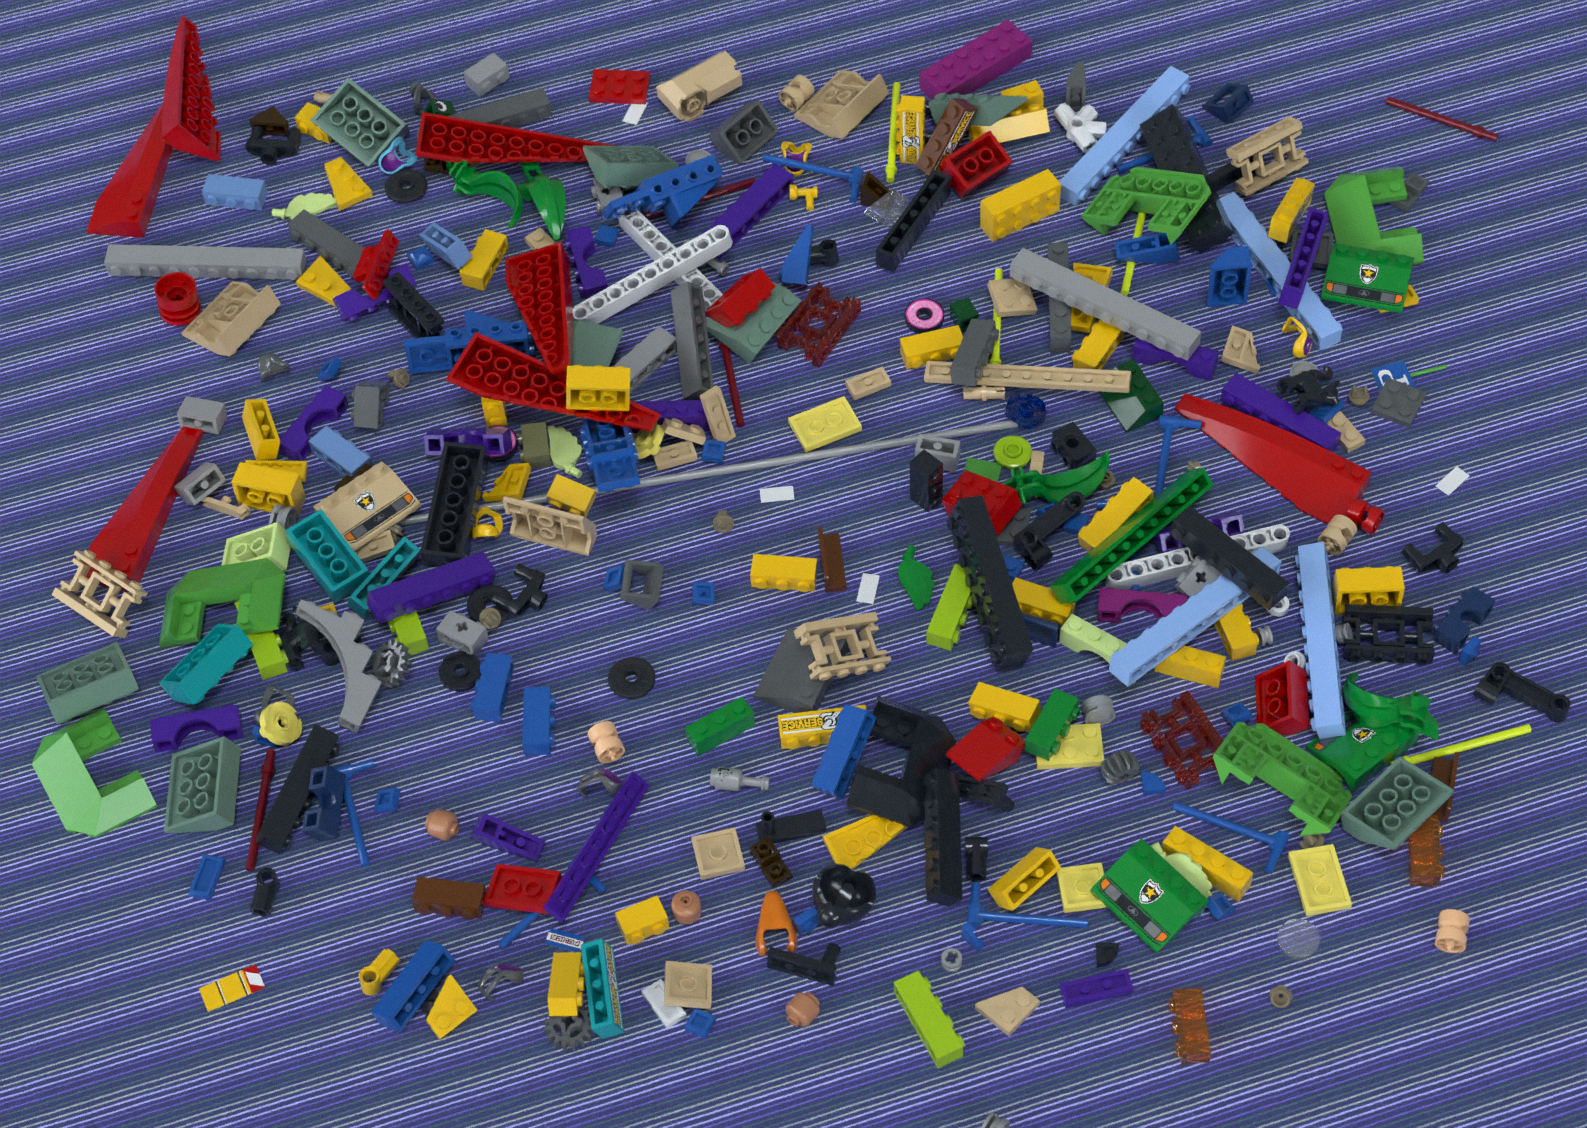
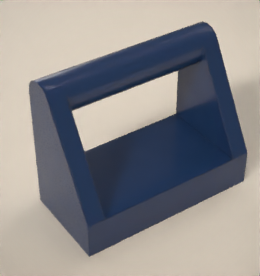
M1227 83L1202 107L1206 112L1221 121L1231 123L1254 100L1248 85ZM1228 92L1231 93L1223 103L1216 104Z
M1022 613L1030 640L1056 648L1062 625Z

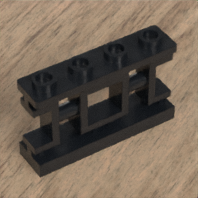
M399 272L383 281V285L394 297L390 300L392 305L388 307L389 313L414 339L441 336L439 332L443 330L441 325L445 322L444 318Z
M1345 604L1342 623H1349L1351 628H1354V640L1345 639L1343 659L1354 662L1432 664L1435 654L1434 644L1423 643L1422 632H1432L1433 608ZM1360 624H1372V630H1360ZM1404 626H1415L1416 633L1405 632ZM1378 630L1398 631L1399 642L1378 641ZM1360 639H1372V646L1360 645ZM1405 641H1416V648L1405 647Z

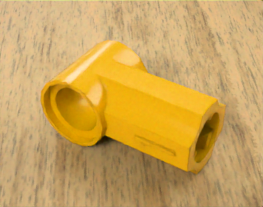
M384 949L370 966L364 967L359 972L360 985L364 994L373 996L381 991L382 983L400 963V959L394 952Z

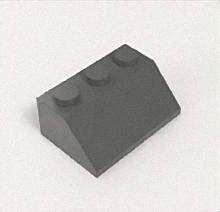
M759 99L744 104L708 136L720 153L740 165L780 130Z

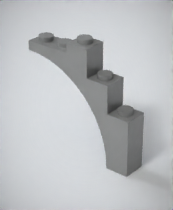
M301 599L295 615L308 621L326 637L336 651L342 665L345 678V701L337 724L358 733L382 683L376 676L364 674L373 650H370L363 643H355L363 627L364 619H361L354 612L349 613L347 611H344L340 618L331 610L325 611L314 602Z

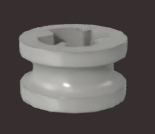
M1344 623L1343 626L1336 625L1335 634L1340 644H1344L1345 639L1353 640V632L1349 623Z
M1265 625L1263 629L1261 627L1256 628L1260 646H1265V643L1269 645L1273 643L1272 632L1268 625Z
M954 948L946 949L941 956L942 967L948 972L959 970L962 965V954L960 951ZM952 956L955 959V963L950 964V961L947 962L948 957Z

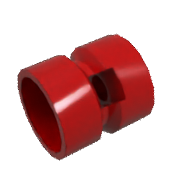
M1357 497L1349 507L1346 517L1351 519L1356 527L1360 525L1362 531L1373 535L1383 520L1385 510L1375 505L1370 507L1369 502Z

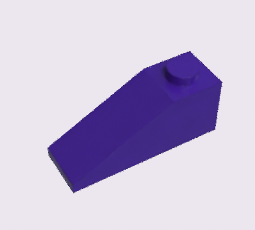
M486 813L478 817L470 835L471 839L488 847L537 862L545 840Z

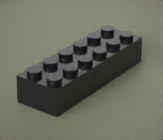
M444 442L420 551L423 564L443 566L468 557L472 530L475 525L489 459L486 446Z

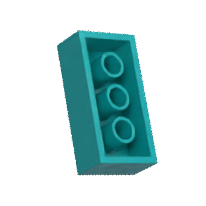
M322 509L285 530L287 543L334 604L353 593L369 576L367 567Z
M217 624L159 684L174 702L197 704L203 700L204 694L209 689L214 688L219 683V679L224 674L234 668V664L238 659L248 654V649L253 643L238 625Z

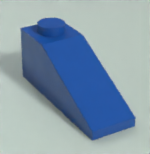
M812 224L806 226L785 259L783 267L779 269V279H782L781 282L783 284L808 286L814 232Z
M1166 233L1115 242L1117 261L1162 264L1180 260L1177 239L1170 245Z

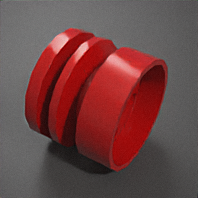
M174 272L162 276L156 282L154 287L160 317L165 323L174 326L187 325L201 313L196 281L192 276L182 272Z

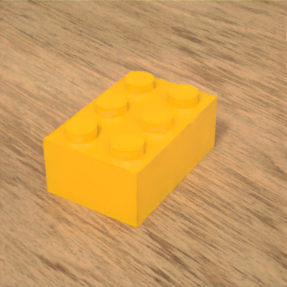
M582 365L567 366L566 409L629 411L630 368L623 366L603 367L601 365L594 367Z
M240 462L231 481L238 505L241 506L244 503L250 509L271 513L276 504H282L285 507H294L298 518L306 500L300 475L294 471H283L273 467Z
M1402 567L1336 569L1332 585L1334 615H1343L1345 604L1401 606L1405 590Z

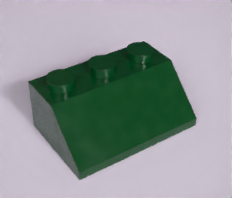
M1132 359L1115 366L1113 370L1131 371L1129 393L1098 392L1125 433L1159 420L1160 415H1163L1164 402L1136 361Z

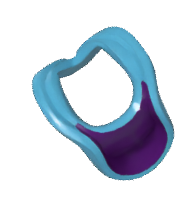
M399 136L382 153L378 164L382 172L393 174L404 167L413 165L417 158L414 153L405 150V142ZM398 145L399 152L404 156H408V160L403 161L396 155L395 148Z

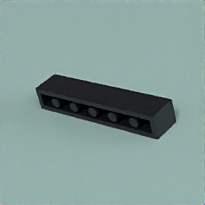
M933 170L877 247V266L894 273L950 195L951 176Z
M1191 506L1173 519L1170 534L1176 540L1186 545L1193 553L1204 559L1208 565L1213 566L1222 573L1225 578L1231 580L1243 592L1249 594L1257 603L1270 610L1286 596L1290 585L1287 580Z
M317 724L314 725L269 811L255 843L278 854L283 847L287 849L293 837L289 835L292 828L297 830L302 820V817H299L302 810H307L312 800L308 798L311 793L308 790L311 769L330 765V762L327 760L330 755L335 756L340 744L336 743L339 735Z
M936 767L926 773L923 779L925 807L924 846L926 852L925 888L927 901L951 906L963 899L959 773Z

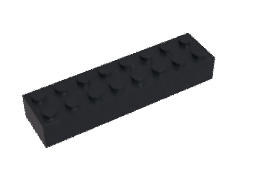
M1172 104L1139 124L1158 169L1204 175L1206 183L1211 190V195L1184 229L1190 245L1202 254L1235 234L1183 114Z
M983 495L960 498L947 518V527L952 532L953 545L959 553V564L964 569L966 575L965 582L971 590L972 604L976 606L978 612V623L983 627L984 641L989 646L991 652V662L995 665L997 672L1022 668L1034 649Z

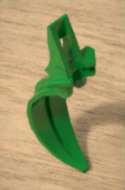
M462 160L463 163L446 161L449 174L455 183L453 192L459 195L465 193L469 196L476 193L487 194L500 199L514 212L512 219L508 223V228L511 229L517 225L523 213V200L515 183L507 174L501 171L476 173V168L467 166V161Z
M521 162L526 183L516 184V188L526 201L533 200L553 239L559 240L564 224L566 205L563 182L560 179H549L547 175H543L537 162ZM535 170L536 177L534 181L533 176H530L528 171Z
M1105 451L1100 458L1087 465L1054 475H1042L1037 470L1024 472L1022 465L1019 466L1017 471L1013 467L1010 470L1012 478L1002 484L1016 489L1023 505L1027 503L1026 500H1031V497L1034 495L1045 497L1048 501L1054 503L1059 502L1072 492H1080L1086 498L1097 489L1105 477L1110 463L1109 451ZM1070 498V504L1074 503L1075 501Z
M1358 672L1348 675L1343 686L1344 700L1354 718L1361 724L1377 728L1400 722L1401 727L1413 728L1417 736L1423 733L1425 736L1436 741L1439 740L1438 722L1427 709L1431 699L1416 691L1410 693V697L1403 696L1400 698L1373 694L1355 684L1359 678Z

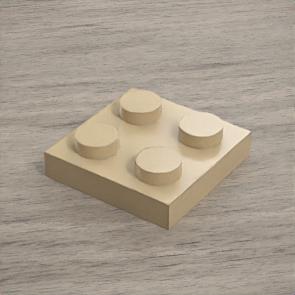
M1014 279L989 280L987 286L997 317L1036 314L1037 307L1029 285Z
M735 827L691 837L701 880L745 871V864Z
M666 961L664 1005L710 1009L712 1004V965Z

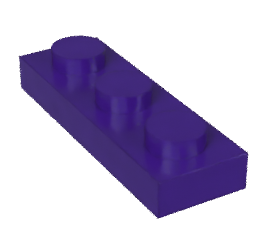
M1127 968L1059 983V990L1065 1008L1131 994L1134 990Z

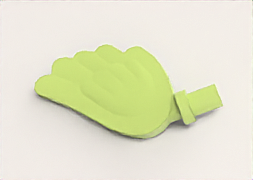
M309 193L305 196L298 195L289 203L287 209L273 208L272 216L281 217L284 220L288 217L292 220L303 209L315 216L337 206V202L331 194Z
M549 426L547 431L550 442V457L553 465L558 469H565V473L580 478L582 471L577 469L575 464L582 455V446L578 444L577 437L572 436L563 427Z
M1159 842L1150 845L1206 898L1212 896L1210 892L1212 888L1211 882L1202 871L1201 865L1193 862L1189 854L1173 853L1167 855L1165 851L1163 852Z

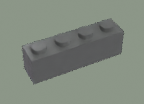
M971 319L950 367L952 384L976 386L979 378H982L983 368L988 365L989 354L993 353L994 342L998 341L999 330L996 329L994 320Z

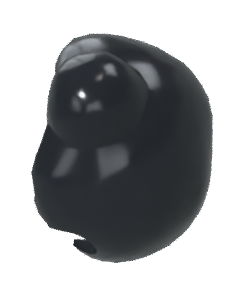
M833 864L822 869L812 885L813 903L818 912L819 922L825 927L833 928L838 925L854 924L865 918L876 900V887L872 877L863 871H851L844 864Z

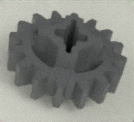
M389 640L388 643L382 642V648L377 647V654H372L371 656L374 662L369 663L370 666H373L370 674L376 676L382 682L381 686L392 688L393 685L399 686V680L405 681L404 674H409L410 672L407 667L412 665L408 661L412 655L407 653L409 648L401 642Z
M584 1004L578 1007V1015L583 1020L577 1016H549V1018L544 1019L546 1026L544 1027L545 1035H548L549 1043L554 1041L556 1049L562 1045L563 1051H566L568 1047H572V1050L576 1051V1045L579 1044L583 1048L585 1047L584 1040H592L590 1033L595 1032L591 1030L589 1009L585 1010Z

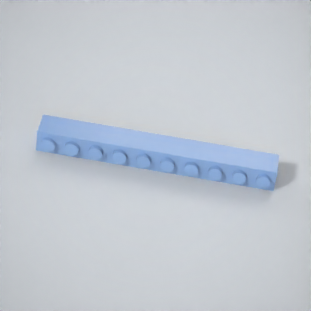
M1170 66L1059 181L1061 184L1060 198L1074 206H1077L1081 201H1085L1089 193L1099 186L1100 181L1104 177L1109 176L1111 170L1121 163L1127 153H1131L1138 141L1141 142L1144 139V134L1139 124L1172 104L1175 106L1182 95L1188 93L1190 89V76Z
M1235 192L1221 197L1220 201L1235 233L1230 237L1237 246H1248L1252 265L1264 281L1265 279L1267 281L1268 278L1273 279L1271 283L1277 291L1276 296L1279 299L1280 291L1283 289L1291 265L1286 254L1281 252L1274 239L1267 237L1268 234L1265 227L1259 224L1254 213L1245 206L1242 198H1239ZM1307 282L1298 309L1287 306L1285 308L1292 317L1297 319L1306 328L1313 344L1321 351L1339 343L1343 329L1341 324L1333 318L1330 310L1322 304L1319 296L1311 290Z
M1324 542L1298 546L1299 555H1295L1297 568H1300V572L1297 573L1299 586L1302 585V590H1299V599L1304 605V608H1300L1302 621H1305V626H1302L1303 637L1307 639V644H1304L1305 656L1309 657V662L1305 663L1307 675H1310L1311 681H1307L1309 694H1312L1309 706L1311 713L1314 712V718H1311V726L1313 732L1317 731L1320 739L1346 735L1328 553Z
M1261 547L1256 552H1251L1279 574L1282 561L1264 547ZM1221 574L1212 584H1207L1197 595H1192L1182 606H1177L1171 614L1160 618L1156 625L1145 629L1135 640H1130L1123 649L1115 651L1110 657L1109 672L1127 687L1248 599L1250 595L1243 592L1236 584Z

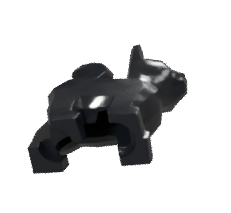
M1329 366L1323 367L1325 373L1316 369L1301 371L1297 375L1288 376L1277 382L1276 387L1280 393H1285L1287 391L1286 388H1288L1289 393L1296 391L1298 394L1299 402L1292 407L1297 415H1300L1305 408H1315L1322 404L1336 406L1339 403V392L1336 388L1340 383L1339 380L1324 389L1316 381V379L1320 381L1332 379L1333 371Z
M293 606V611L296 614L297 607ZM286 613L282 617V622L287 623L283 630L282 646L289 661V668L297 672L304 666V662L300 658L305 649L311 647L314 653L318 654L324 648L322 644L318 643L319 632L315 626L297 615L295 617L293 613ZM296 617L300 622L298 626H296Z

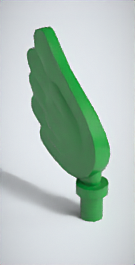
M909 545L906 553L902 556L903 562L898 566L897 574L915 610L922 611L924 605L930 604L935 583L931 579L933 576L932 571L923 563L914 560L916 547Z

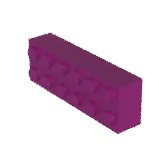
M1007 19L919 72V89L931 100L935 99V96L939 93L971 94L1032 57V40Z

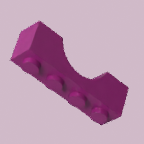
M1100 588L1097 621L1119 623L1126 614L1133 611L1149 612L1159 620L1171 614L1177 606H1182L1186 603L1187 595L1177 593L1164 594L1155 591L1142 592L1133 589Z

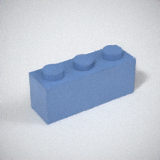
M208 174L202 189L205 204L261 211L268 194L264 180Z
M434 222L419 235L432 253L457 269L464 266L472 257V254L461 239Z
M325 426L308 441L312 454L343 477L346 475L353 477L364 464L371 465L370 455L365 451H360L352 441L345 440L335 429L332 430Z

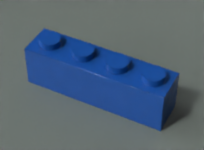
M848 704L844 705L843 710L839 713L836 727L830 735L827 749L822 754L820 766L813 776L812 787L821 793L844 799L877 717L868 710Z
M425 940L371 1011L382 1026L401 1033L454 963L455 959L446 947Z

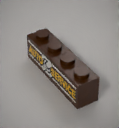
M951 98L915 166L928 176H930L933 170L941 172L939 169L940 164L944 158L957 150L978 109L965 99Z

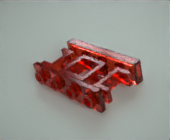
M818 282L815 287L810 289L807 298L799 303L797 311L789 316L787 324L783 329L781 328L777 332L778 348L782 349L784 347L788 351L793 344L806 350L805 359L808 361L811 359L812 365L820 368L860 315L861 300L855 297L850 300V297L847 296L840 303L830 298V288L826 287L824 289L823 283ZM819 302V304L825 306V308L821 309L815 305ZM833 310L840 313L838 318L837 315L831 313ZM813 317L827 322L821 331L808 325ZM797 329H798V332H801V333L804 334L802 337L799 336V335H797V334H794ZM811 338L820 341L817 346L816 343L810 341Z
M1187 690L1180 694L1179 699L1175 698L1172 700L1173 711L1160 717L1154 709L1150 710L1149 713L1147 711L1143 712L1140 726L1145 734L1148 733L1151 737L1154 748L1163 755L1166 766L1168 768L1171 767L1174 771L1177 782L1180 785L1183 784L1185 789L1189 790L1192 784H1199L1200 776L1198 772L1210 766H1213L1217 771L1213 755L1222 744L1223 739ZM1185 713L1190 721L1180 725L1177 719L1183 717ZM1169 724L1172 729L1166 731L1163 736L1159 728ZM1190 732L1197 744L1182 751L1175 738ZM1208 746L1213 755L1203 759L1200 753L1206 751ZM1192 758L1195 763L1186 769L1182 762Z

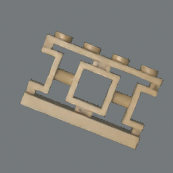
M1288 116L1226 149L1227 156L1232 158L1231 165L1238 168L1241 167L1243 178L1235 181L1237 185L1235 187L1236 192L1245 196L1253 195L1259 189L1269 186L1272 182L1286 177L1287 174L1299 170L1302 166L1309 163L1308 159L1304 157L1306 155L1305 151L1295 147L1294 138L1302 134L1300 129L1303 127L1300 120ZM1284 138L1285 145L1281 146L1279 140ZM1272 150L1274 161L1264 166L1262 155ZM1287 153L1288 159L1284 160L1283 154ZM1252 155L1253 162L1250 163L1248 157ZM1256 170L1257 175L1253 177L1251 171Z
M86 549L84 552L76 550L74 555L77 557L73 558L72 562L79 566L75 576L71 582L62 580L60 583L62 585L61 588L55 587L52 596L113 637L125 638L129 632L126 626H129L130 622L124 619L123 616L131 602L141 604V597H146L148 592L142 589L143 586L140 583L128 580L125 573L113 570L110 563L95 558V553ZM92 566L99 572L93 571L90 579H88L86 576ZM100 581L110 587L102 603L92 597ZM81 585H83L85 588L80 597L73 593L78 592ZM122 587L131 592H124L121 599L117 598ZM112 605H113V606L116 607V609H115V611L113 612L111 618L108 617L107 615H105L104 613H102V612L109 613V611H110V609H111V607H112Z
M876 612L806 622L794 630L796 639H802L800 641L801 646L811 645L816 660L808 666L809 670L813 672L809 675L811 680L819 679V681H825L832 676L843 678L850 673L860 675L868 670L878 672L886 668L885 665L892 661L891 657L885 656L888 654L886 650L877 651L872 634L879 630L878 625L875 626L874 624L878 621ZM863 629L859 632L861 641L858 640L855 630ZM820 635H826L823 638L826 646H822ZM846 639L852 655L841 657L836 640ZM862 649H865L868 660L860 661L864 658ZM826 655L830 656L833 666L824 667L828 664Z

